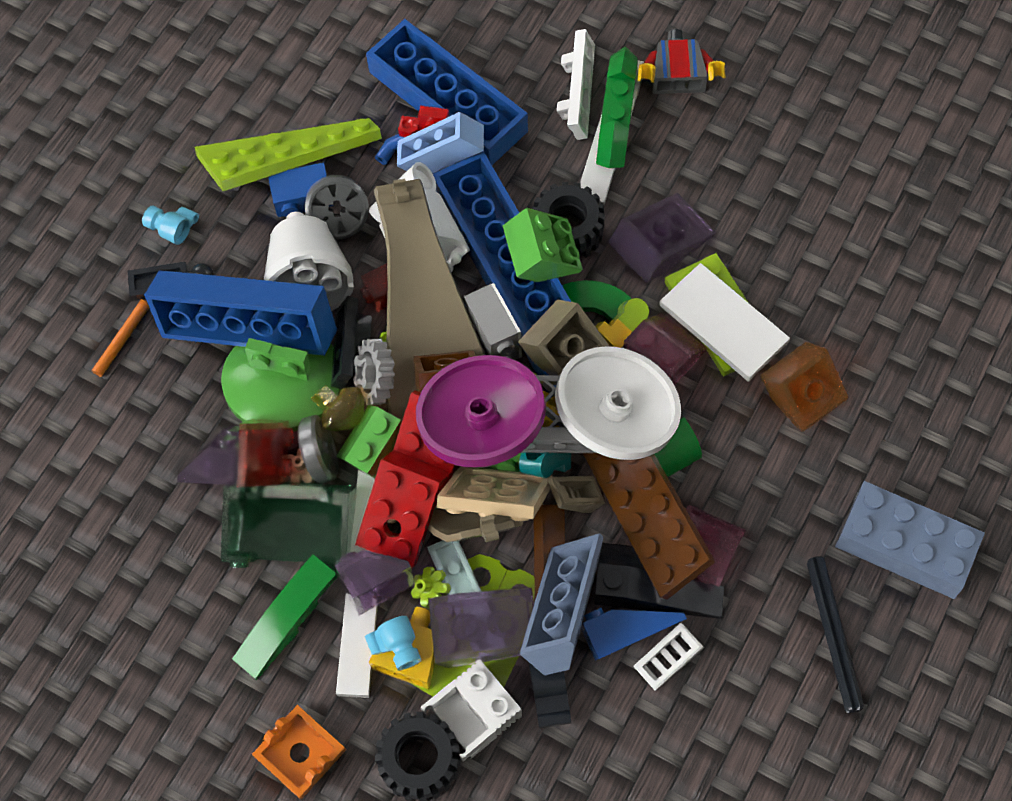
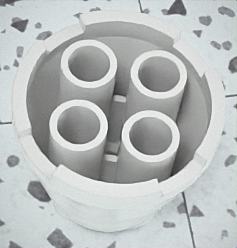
M292 212L287 215V219L275 226L270 234L264 280L324 286L331 311L338 308L344 299L353 292V274L327 223L319 218L303 215L301 212Z

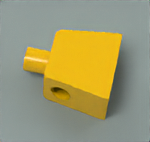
M415 607L410 619L415 633L412 646L418 649L422 659L421 662L410 668L397 670L393 660L395 654L393 651L370 657L369 664L372 670L429 689L439 644L438 632L428 628L433 613L425 608Z

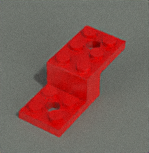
M416 390L410 394L393 451L380 461L355 543L359 547L411 568L417 564L434 508L437 506V495L451 479L456 466L434 455L422 440L416 422V406L421 392ZM389 519H394L400 523L401 533L395 534L389 530L387 525Z

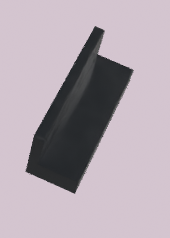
M347 296L336 312L337 332L334 337L331 387L357 393L358 387L355 386L353 380L355 376L354 359L355 356L359 355L358 346H362L363 340L370 339L372 317L357 312L358 298Z

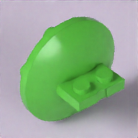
M252 338L248 339L245 347L235 346L224 363L221 377L222 390L229 408L237 418L248 426L270 433L297 431L301 419L312 415H317L322 419L333 408L341 392V389L331 387L334 347L330 344L324 356L308 354L306 351L282 347Z

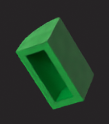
M684 417L680 419L678 428L667 445L655 453L667 477L702 458L698 439Z

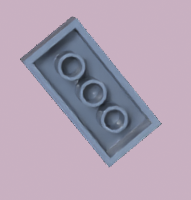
M864 481L857 493L835 547L955 599L965 585L985 532Z

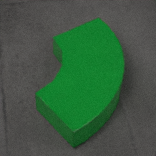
M583 280L562 285L571 302L578 303L584 312H595L605 316L610 322L618 314L619 306L624 301L632 299L619 288L600 281Z

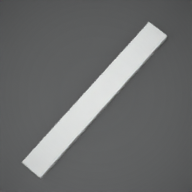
M359 470L336 695L369 698L372 674L369 660L372 654L365 636L376 630L382 556L355 545L375 479Z

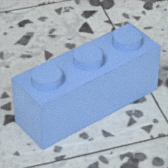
M458 112L398 141L397 167L408 171L416 162H421L434 173L484 151V125Z

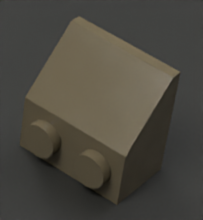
M558 299L518 341L534 364L547 374L553 376H560L566 364L577 354L596 347H610L578 303Z

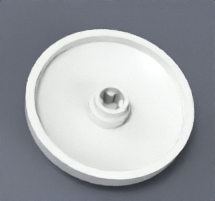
M596 347L577 354L566 364L556 385V407L567 430L587 448L610 458L635 460L657 453L671 440L680 422V399L670 378L650 359L628 349Z

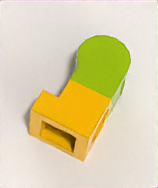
M638 298L624 301L618 308V314L609 324L603 321L595 327L610 347L621 348L646 321L649 315L648 305L645 301Z

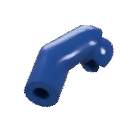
M397 134L386 139L376 154L375 159L379 163L386 165L397 150L398 141L405 137Z

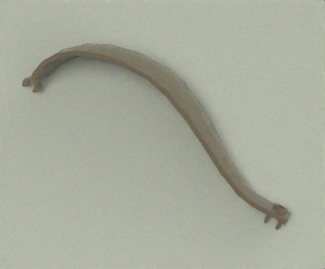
M405 178L393 180L392 184L376 186L374 189L387 248V349H391L390 356H392L395 363L393 367V372L395 373V377H393L395 381L394 387L389 389L391 397L387 398L388 413L400 420H403L411 392L416 390L413 356L474 350L476 356L485 355L440 245L423 183L420 179L406 181ZM458 465L455 466L453 475H454V473L458 470V468H459L460 466H458ZM436 506L428 529L434 536L446 542L483 537L485 542L498 540L500 532L522 526L523 521H514L510 516L502 515L481 517L476 512L467 511L462 514H452L447 512V509L437 508Z

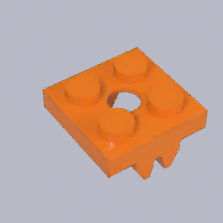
M296 705L286 717L279 718L275 722L276 726L273 730H267L263 738L264 741L252 755L302 800L346 749L299 705ZM302 743L308 746L309 756L304 762L298 763L292 760L290 752L294 745Z

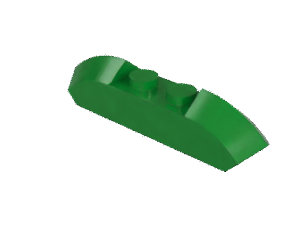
M626 46L611 55L609 61L596 164L606 168H621L625 166L638 58Z

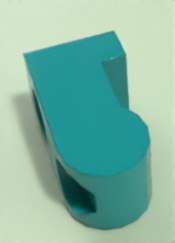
M521 453L519 469L523 474L548 478L554 470L566 472L571 469V453Z

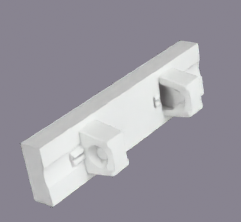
M586 29L575 31L574 52L562 55L561 65L566 73H572L570 99L557 102V113L562 120L568 119L567 126L574 133L577 140L588 138L595 44Z

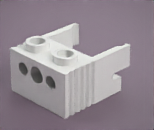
M480 659L471 668H468L467 672H463L462 676H458L457 680H453L421 706L422 712L426 714L427 710L432 709L441 722L445 721L449 725L458 743L465 750L463 754H459L463 762L468 757L472 759L496 739L497 735L505 731L506 727H510L511 723H515L516 719L522 717V709Z

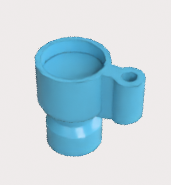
M152 205L145 211L142 224L151 230H158L160 237L179 245L188 236L190 227L198 221L199 214L185 207H180L176 212L164 214L162 209Z
M399 616L381 624L378 630L365 636L372 655L390 651L394 652L393 660L397 670L410 668L422 660L418 649L412 646L415 633L408 616Z

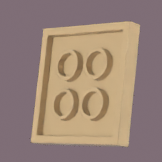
M460 466L437 495V508L447 509V512L452 514H462L467 511L476 512L481 517L502 515L510 516L514 521H528L529 519H534L551 488L548 479L552 476L541 478L521 472Z

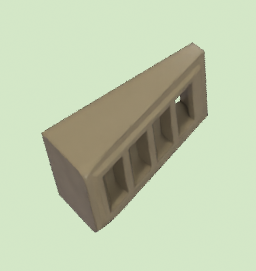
M594 476L551 477L548 479L556 503L561 509L592 513L605 504Z

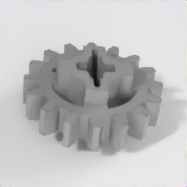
M382 339L363 340L362 346H358L359 355L355 356L354 359L355 376L353 380L355 386L358 387L357 394H361V401L366 402V405L385 404L386 399L391 397L389 389H393L395 382L393 379L395 377L393 372L395 363L392 356H390L391 349H387V342H382Z

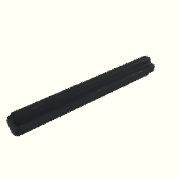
M822 556L808 559L807 567L844 708L847 713L859 712L863 709L864 704L826 562Z

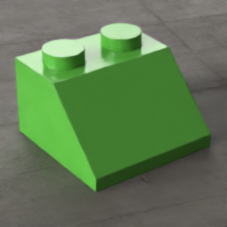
M368 405L336 457L375 479L381 459L394 449L402 420L379 407Z

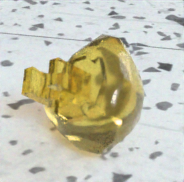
M325 385L311 398L323 410L321 424L324 429L342 431L352 429L360 424L364 414V397L359 387H344L337 396Z

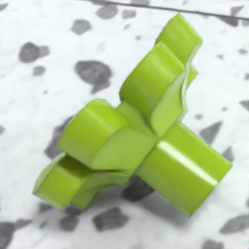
M432 566L424 568L423 575L417 574L413 578L415 588L411 591L412 597L420 599L421 605L425 608H430L432 603L436 606L442 605L444 599L441 593L448 594L451 590L449 583H442L446 577L443 570L435 571Z

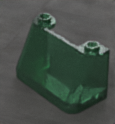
M235 480L223 486L221 562H230V567L247 568L249 567V562H254L257 559L306 562L314 554L334 572L342 573V569L349 567L357 487L265 480Z

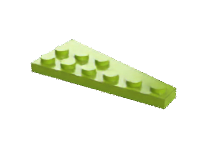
M370 118L196 146L194 148L197 158L222 191H226L380 140L382 137L380 128Z

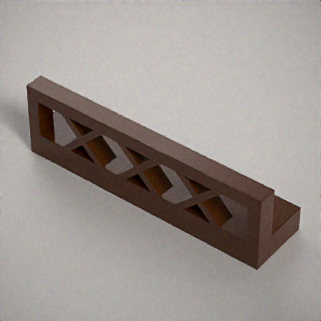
M542 503L533 519L535 600L550 549L565 544V509L559 508L558 505H543Z

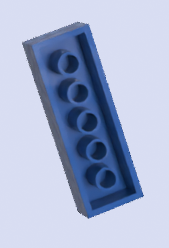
M406 19L401 21L366 53L369 73L417 111H419L420 105L448 109L449 117L461 112L483 124L484 153L491 165L499 160L528 132V113Z
M159 270L144 294L162 338L245 347L248 339L252 338L282 347L306 351L308 354L325 356L337 332L325 288L319 285Z

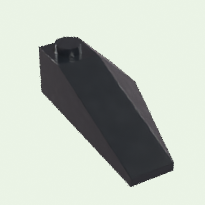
M602 543L598 564L595 605L656 612L684 613L685 615L717 619L722 618L724 586L698 575L668 600L660 598L633 546Z

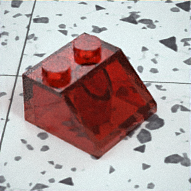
M250 419L239 423L237 487L281 485L287 481V477H291L292 459H288V446L293 444V428H288L289 420Z

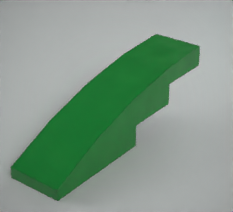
M312 554L251 630L232 658L233 661L257 680L299 633L298 627L319 605L317 600L338 578L337 573Z

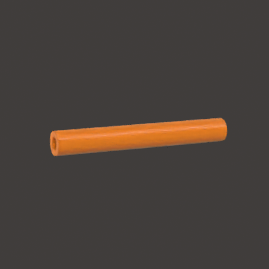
M141 299L92 369L94 374L102 377L148 311L149 305L147 301Z

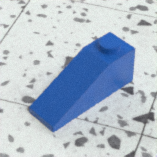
M599 608L584 615L586 622L582 623L581 630L596 661L687 618L684 613L610 610L604 613L602 608Z

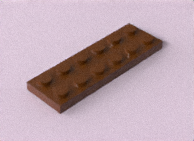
M583 453L660 598L668 600L716 562L655 454L641 459L623 460L610 458L599 453Z

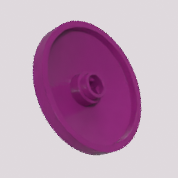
M496 355L468 357L443 368L425 385L416 406L417 426L421 438L428 449L440 459L463 467L491 466L518 455L537 437L546 414L543 390L534 373L520 362Z

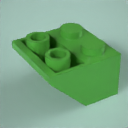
M525 208L503 225L517 278L541 282L576 274L583 270L579 259V251L576 248L568 219Z

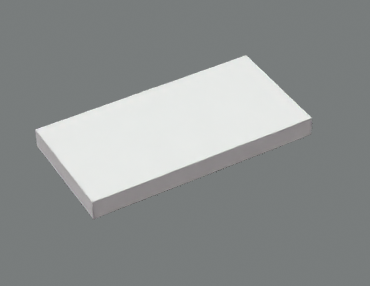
M702 263L696 266L660 300L659 305L748 382L790 340L784 332Z

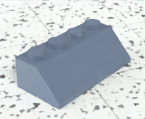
M600 533L550 549L520 651V655L543 675L570 670L599 562L603 536Z

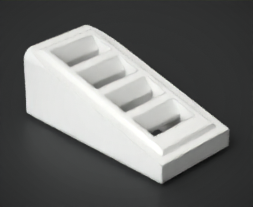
M680 623L634 665V668L656 691L704 647ZM679 635L691 647L688 652L675 640ZM669 644L681 655L678 661L666 649ZM659 653L672 665L668 670L657 659L656 655ZM651 661L663 675L657 678L646 666L648 662Z

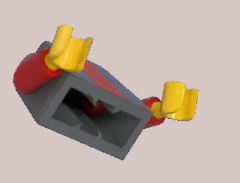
M674 29L668 32V40L659 41L657 50L650 52L644 63L639 65L637 81H641V79L651 80V83H653L652 94L705 92L707 75H709L710 81L714 80L716 76L726 78L725 63L723 61H714L705 50L700 49L697 40H684V32L680 29Z

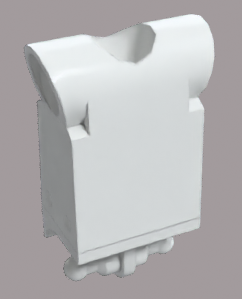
M416 162L399 179L405 178L406 181L420 179L422 181L433 224L452 272L453 266L460 263L461 258L470 249L441 195L436 192V181L432 172L425 164ZM377 202L369 207V213L381 223L379 227L385 238Z

